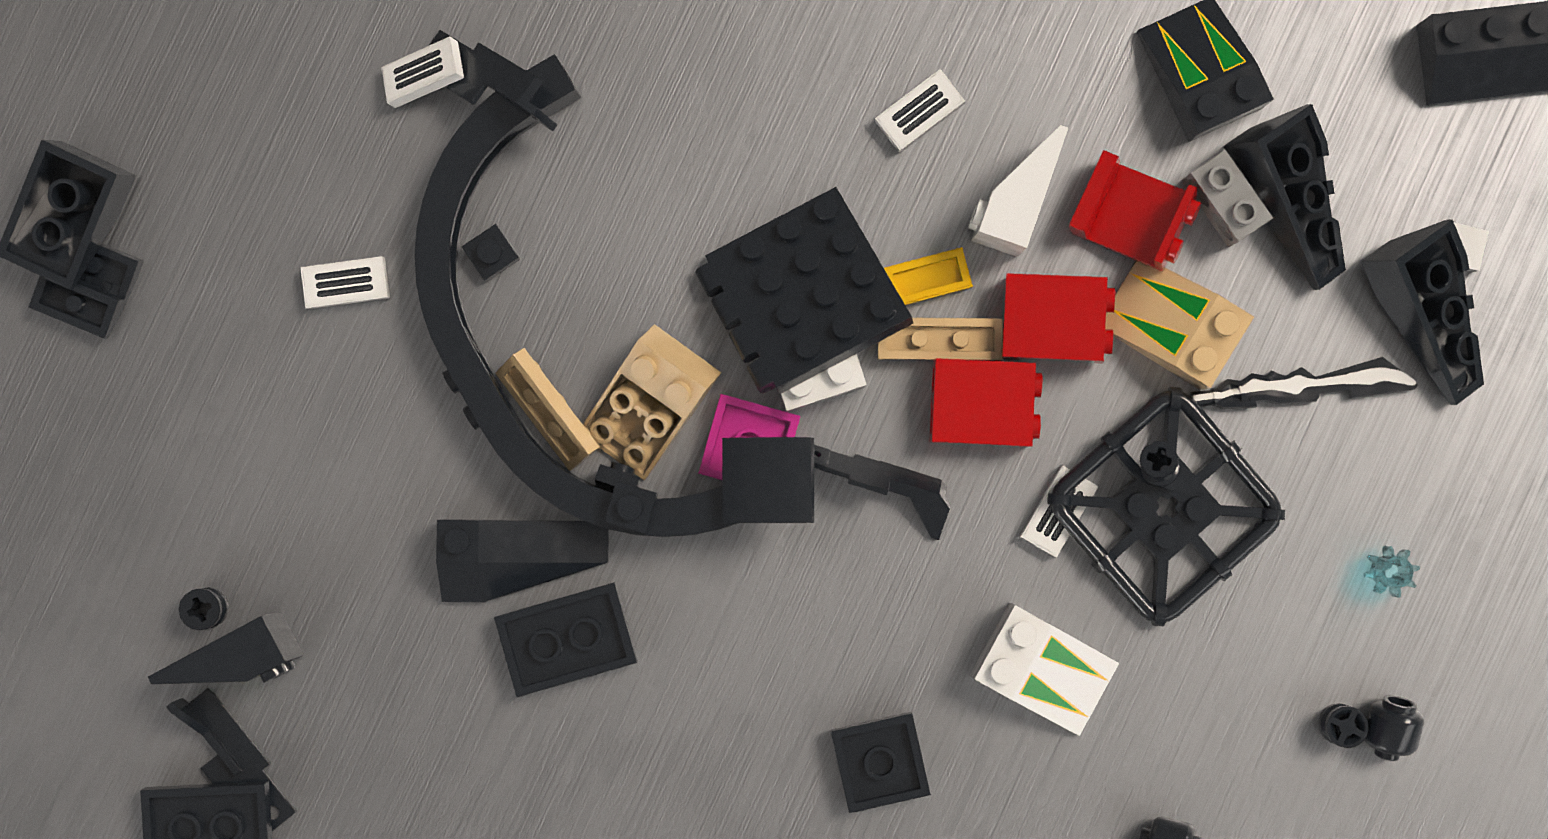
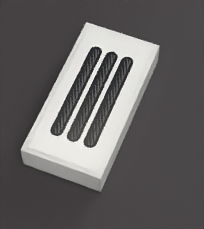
M447 37L381 67L387 103L394 108L464 78L459 45L452 37Z
M939 69L882 112L874 121L900 153L961 107L965 100L943 71Z
M383 256L300 267L306 309L390 298L386 262Z
M1063 465L1058 469L1019 536L1057 558L1070 536L1068 531L1057 520L1052 511L1051 504H1047L1048 493H1052L1058 481L1070 471V469ZM1085 479L1069 495L1093 496L1098 486ZM1069 506L1078 519H1080L1086 508L1085 506Z

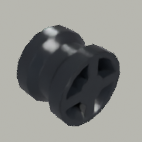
M207 587L191 590L186 593L180 601L178 610L182 622L190 629L199 631L221 624L227 617L229 606L228 600L218 589Z
M1342 703L1331 704L1326 707L1320 714L1318 721L1319 731L1322 736L1330 743L1344 748H1352L1361 744L1367 737L1369 729L1368 721L1360 710Z

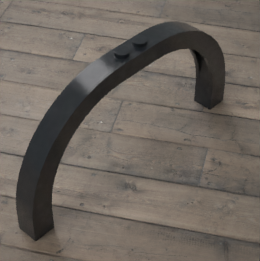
M555 54L526 70L544 82L530 103L539 108L548 117L581 98L568 73ZM494 92L470 114L442 152L428 182L416 228L414 256L419 301L430 337L447 368L446 371L442 372L446 383L454 394L461 393L468 405L463 408L467 420L475 430L481 428L498 456L511 471L536 494L558 509L582 521L608 530L656 537L697 535L739 524L722 523V486L698 494L657 499L647 534L604 522L613 492L579 478L561 466L543 450L517 415L469 328L458 286V245L463 220L478 184L492 163L521 134L539 123L511 101Z

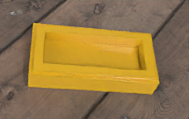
M962 247L884 268L905 306L973 287Z

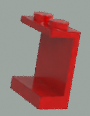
M1103 150L1070 221L1069 227L1071 233L1077 237L1163 272L1167 262L1173 264L1176 262L1184 240L1179 239V236L1185 224L1192 226L1201 207V202L1196 201L1197 187L1189 184L1187 189L1183 190L1121 165L1119 156Z
M1006 273L1003 359L1080 360L1103 364L1104 354H1112L1113 329H1105L1106 313H1114L1115 288H1107L1108 277Z
M935 358L932 364L929 443L1032 447L1033 439H1039L1041 430L1040 414H1034L1035 397L1041 398L1043 377L1042 373H1036V363Z

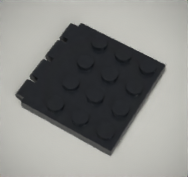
M837 187L705 255L708 262L695 271L707 296L713 297L711 303L726 330L732 329L729 332V337L744 363L751 362L747 366V370L760 393H766L776 388L778 393L781 394L914 324L910 312Z

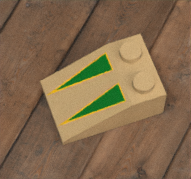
M1135 261L1115 293L1114 313H1106L1105 329H1113V337L1197 389L1205 390L1211 388L1254 319V316L1222 296L1167 268L1162 272Z

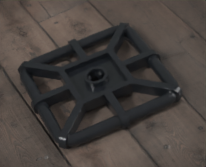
M1169 387L1168 391H1163L1156 395L1113 433L1108 431L1100 438L1102 443L1058 481L1053 488V492L1048 493L1047 504H1051L1052 511L1057 520L1093 560L1092 567L1098 573L1103 572L1142 617L1151 621L1153 626L1162 627L1165 626L1166 622H1170L1180 616L1218 581L1222 580L1225 582L1232 576L1231 570L1274 533L1280 524V520H1285V509H1281V503L1276 494L1241 455L1240 451L1242 448L1235 440L1230 442L1199 404L1188 394L1182 392L1180 387ZM1181 409L1215 448L1217 453L1194 473L1178 456L1179 474L1176 480L1169 486L1154 487L1146 482L1141 468L1123 446L1165 410L1163 441L1171 444L1174 451L1177 452L1179 411ZM1112 455L1133 478L1112 497L1069 495L1073 489ZM1159 457L1157 463H1152L1153 470L1160 471L1162 466H1167L1166 458ZM1227 463L1263 504L1264 508L1220 505L1202 483L1223 464ZM1162 496L1165 499L1173 497L1175 500L1173 506L1175 512L1171 516L1167 514L1159 516L1156 511L1160 507L1157 502L1159 497ZM1069 506L1112 508L1129 530L1105 550L1071 511ZM1219 516L1263 519L1221 558H1218L1198 535ZM1137 540L1155 558L1152 603L1115 562ZM1189 543L1209 568L1166 605L1169 560Z

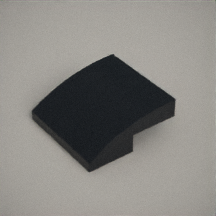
M101 244L74 289L70 290L39 276L28 308L106 339L115 327L131 295L144 260Z
M814 437L722 438V523H814Z

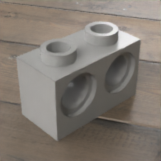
M1223 150L1181 180L1186 188L1189 184L1197 187L1196 201L1201 202L1200 208L1228 247L1238 243L1273 219L1226 150Z

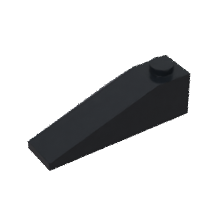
M1304 105L1255 125L1223 146L1224 150L1227 151L1272 215L1273 219L1268 221L1267 225L1312 289L1320 290L1343 273L1346 268L1339 221L1332 218L1329 195L1335 194L1333 180L1327 181L1323 158V156L1329 155L1328 144L1313 105Z
M1453 219L1444 220L1392 239L1364 258L1361 262L1377 299L1449 404L1458 405L1484 385L1478 335L1471 332L1469 309L1474 308L1473 295L1466 294L1464 271L1469 270L1468 256Z
M437 520L436 565L442 602H486L609 562V530L585 521Z

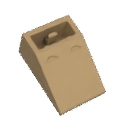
M654 324L638 339L583 426L590 431L601 450L619 463L635 470L634 473L645 481L722 372Z

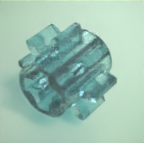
M1385 545L1382 548V556H1367L1372 565L1370 571L1365 572L1363 575L1364 577L1373 578L1376 582L1373 592L1381 594L1389 587L1391 596L1399 598L1401 597L1402 587L1415 588L1417 586L1412 581L1413 573L1418 571L1420 566L1411 565L1407 560L1411 551L1402 549L1395 556L1392 546ZM1392 565H1396L1398 573L1392 574L1391 578L1386 577L1385 570L1391 569Z

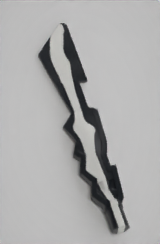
M1380 357L1316 377L1303 367L1286 376L1272 370L1267 376L1251 373L1242 381L1226 379L1217 388L1190 392V397L1200 407L1216 406L1220 409L1256 408L1257 403L1260 402L1279 405L1316 402L1320 394L1348 390L1349 399L1412 391L1417 388L1418 384L1413 378L1384 357Z

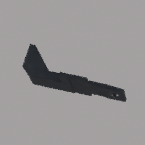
M439 30L429 45L451 36ZM456 40L459 45L464 78L447 86L448 90L470 104L475 105L486 88L489 87L549 130H555L557 124L539 108L530 103L544 83L542 80L479 42L474 49H471Z
M814 445V455L817 456L814 457V468L849 479L848 484L883 495H887L888 491L909 497L930 537L939 540L950 510V504L945 498L947 486L943 480L855 454L853 458Z
M207 688L190 703L181 698L166 706L171 714L201 734L217 753L213 759L201 767V770L213 784L269 781L270 806H276L280 812L278 818L271 819L272 831L297 812L263 770L270 765V762L214 692Z

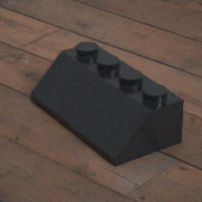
M1548 1L1431 14L1416 25L1427 106L1548 92Z

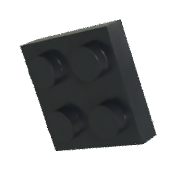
M912 712L831 729L849 813L931 795Z

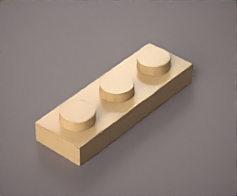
M912 318L914 324L877 343V360H934L935 358L1002 361L1003 319Z
M525 348L513 354L495 372L569 471L580 465L599 448L590 431L583 426L567 405L564 397L557 392L542 372L539 364L532 359Z

